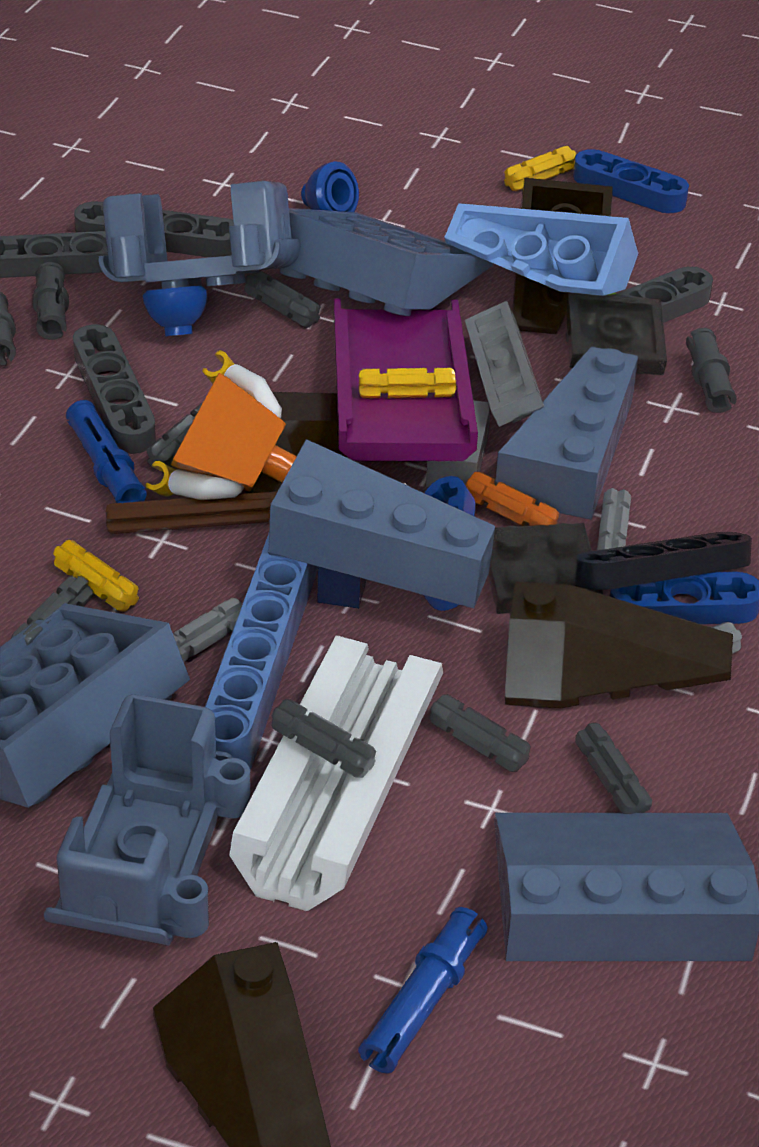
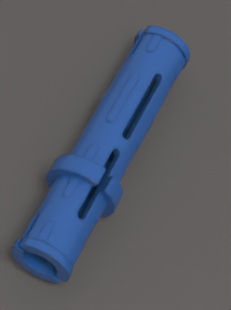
M80 400L73 403L67 409L66 419L69 420L67 422L74 429L83 448L94 463L93 471L99 483L109 488L116 503L145 501L147 492L134 473L133 460L126 451L119 449L111 433L98 415L94 404L88 400Z
M465 907L455 908L450 914V919L434 942L423 946L416 955V968L371 1033L358 1047L360 1057L364 1061L370 1057L374 1050L378 1052L369 1064L371 1068L381 1073H392L397 1067L399 1059L447 988L456 986L464 976V963L488 930L483 918L478 920L472 930L468 928L478 915L475 911Z

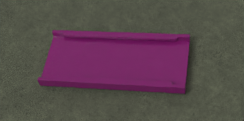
M334 299L339 450L353 461H464L477 451L478 429L458 300H451V310H412L410 316L394 314L384 309H341V299ZM427 368V373H434V368H452L456 376V391L452 397H434V393H428L427 398H388L387 393H381L380 398L364 399L359 394V373L363 369H380V374L387 373V369Z

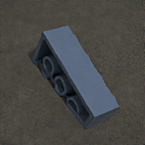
M590 347L543 401L544 407L535 410L498 452L495 485L498 482H503L535 498L536 505L543 502L557 509L559 513L592 520L632 404L638 356L622 353L616 349Z
M306 439L271 503L268 553L475 608L489 574L495 526Z

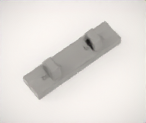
M504 301L465 319L489 406L498 426L500 427L509 422L515 423L530 416L535 410L544 407L515 316L508 301Z

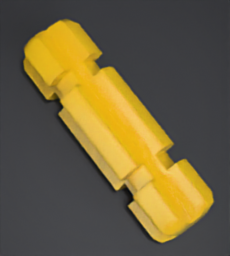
M563 146L552 152L550 151L523 161L521 164L510 166L504 171V184L516 192L523 189L524 178L547 180L560 173L573 170L577 153L575 150H571L569 146Z
M427 368L387 369V373L380 374V369H363L359 373V394L364 399L380 398L381 393H387L388 398H427L428 393H434V397H452L456 391V376L452 368H434V373H427Z
M66 540L61 546H56L53 551L55 556L54 565L60 570L75 578L79 576L84 577L88 581V586L93 590V593L101 599H106L105 602L119 612H126L131 605L135 606L137 604L139 588L132 581L124 576H119V572L92 553L86 552L85 548L73 540Z

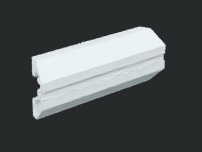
M335 636L300 705L308 709L306 712L307 716L310 712H314L352 734L351 741L357 737L373 746L376 750V762L363 778H356L339 768L342 762L338 761L336 765H333L296 743L297 736H294L293 739H289L286 736L282 737L232 835L229 856L256 897L273 902L275 899L289 903L288 906L309 911L345 888L443 675L442 663L409 655L403 670H398L396 662L386 660L384 665L374 663L373 656L366 655L369 650L367 643Z

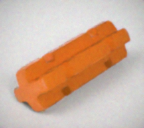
M480 471L474 472L468 478L465 485L474 497L476 504L483 505L486 502L488 503L487 509L521 526H524L526 522L529 524V530L541 536H548L556 527L559 517L557 509L543 502L536 505L535 498L503 482H498L495 485L493 484L494 478Z

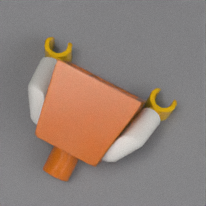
M219 350L214 354L223 364L220 370L216 372H210L206 368L202 370L213 385L172 460L171 465L178 469L176 470L161 461H155L152 464V467L164 472V476L159 484L152 485L146 483L145 486L161 496L168 497L176 494L198 500L235 498L243 490L250 492L261 472L283 483L297 457L275 445L286 423L280 419L282 408L266 380L246 368L234 364L224 351Z

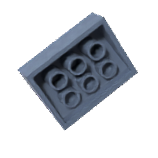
M289 208L292 239H300L301 248L297 259L291 265L280 268L279 273L300 279H305L306 275L315 278L314 285L334 291H339L340 287L349 290L348 297L366 303H375V300L385 302L384 310L394 314L410 316L412 309H432L492 267L493 263L446 244V241L357 212Z
M64 603L45 620L35 621L38 624L35 628L41 626L43 630L28 646L25 642L26 634L23 635V633L30 626L0 647V800L28 808L44 801L50 796L54 787L73 772L87 767L93 761V756L110 744V730L125 697L136 694L170 700L172 694L190 680L169 623Z
M495 813L494 825L506 961L753 960L759 935V890L754 865L728 813Z

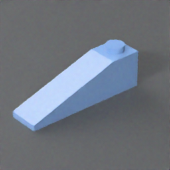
M458 203L444 237L446 244L555 290L600 296L626 289L638 256L629 218Z

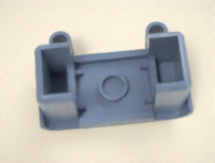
M272 181L231 184L234 226H229L231 255L167 261L162 202L159 194L142 196V193L109 196L103 201L108 255L99 256L100 268L113 281H161L162 289L202 286L201 278H206V286L246 283L245 274L259 273V270L285 268L297 259L301 248L300 239H292L287 188L283 183Z
M131 694L123 700L110 730L112 760L110 779L107 785L101 786L85 826L83 827V817L72 819L57 853L60 898L55 908H46L44 918L46 922L169 946L174 936L194 938L202 935L208 929V886L205 880L197 875L218 816L239 818L250 801V767L245 761L232 758L227 752L216 751L215 715L211 709Z

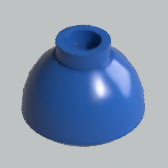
M334 161L323 164L311 174L307 183L302 188L301 197L303 203L312 210L355 212L359 201V188L352 170L344 163Z
M203 286L147 290L142 297L150 317L157 324L164 327L165 336L193 334L192 324L201 317L206 306L207 289Z

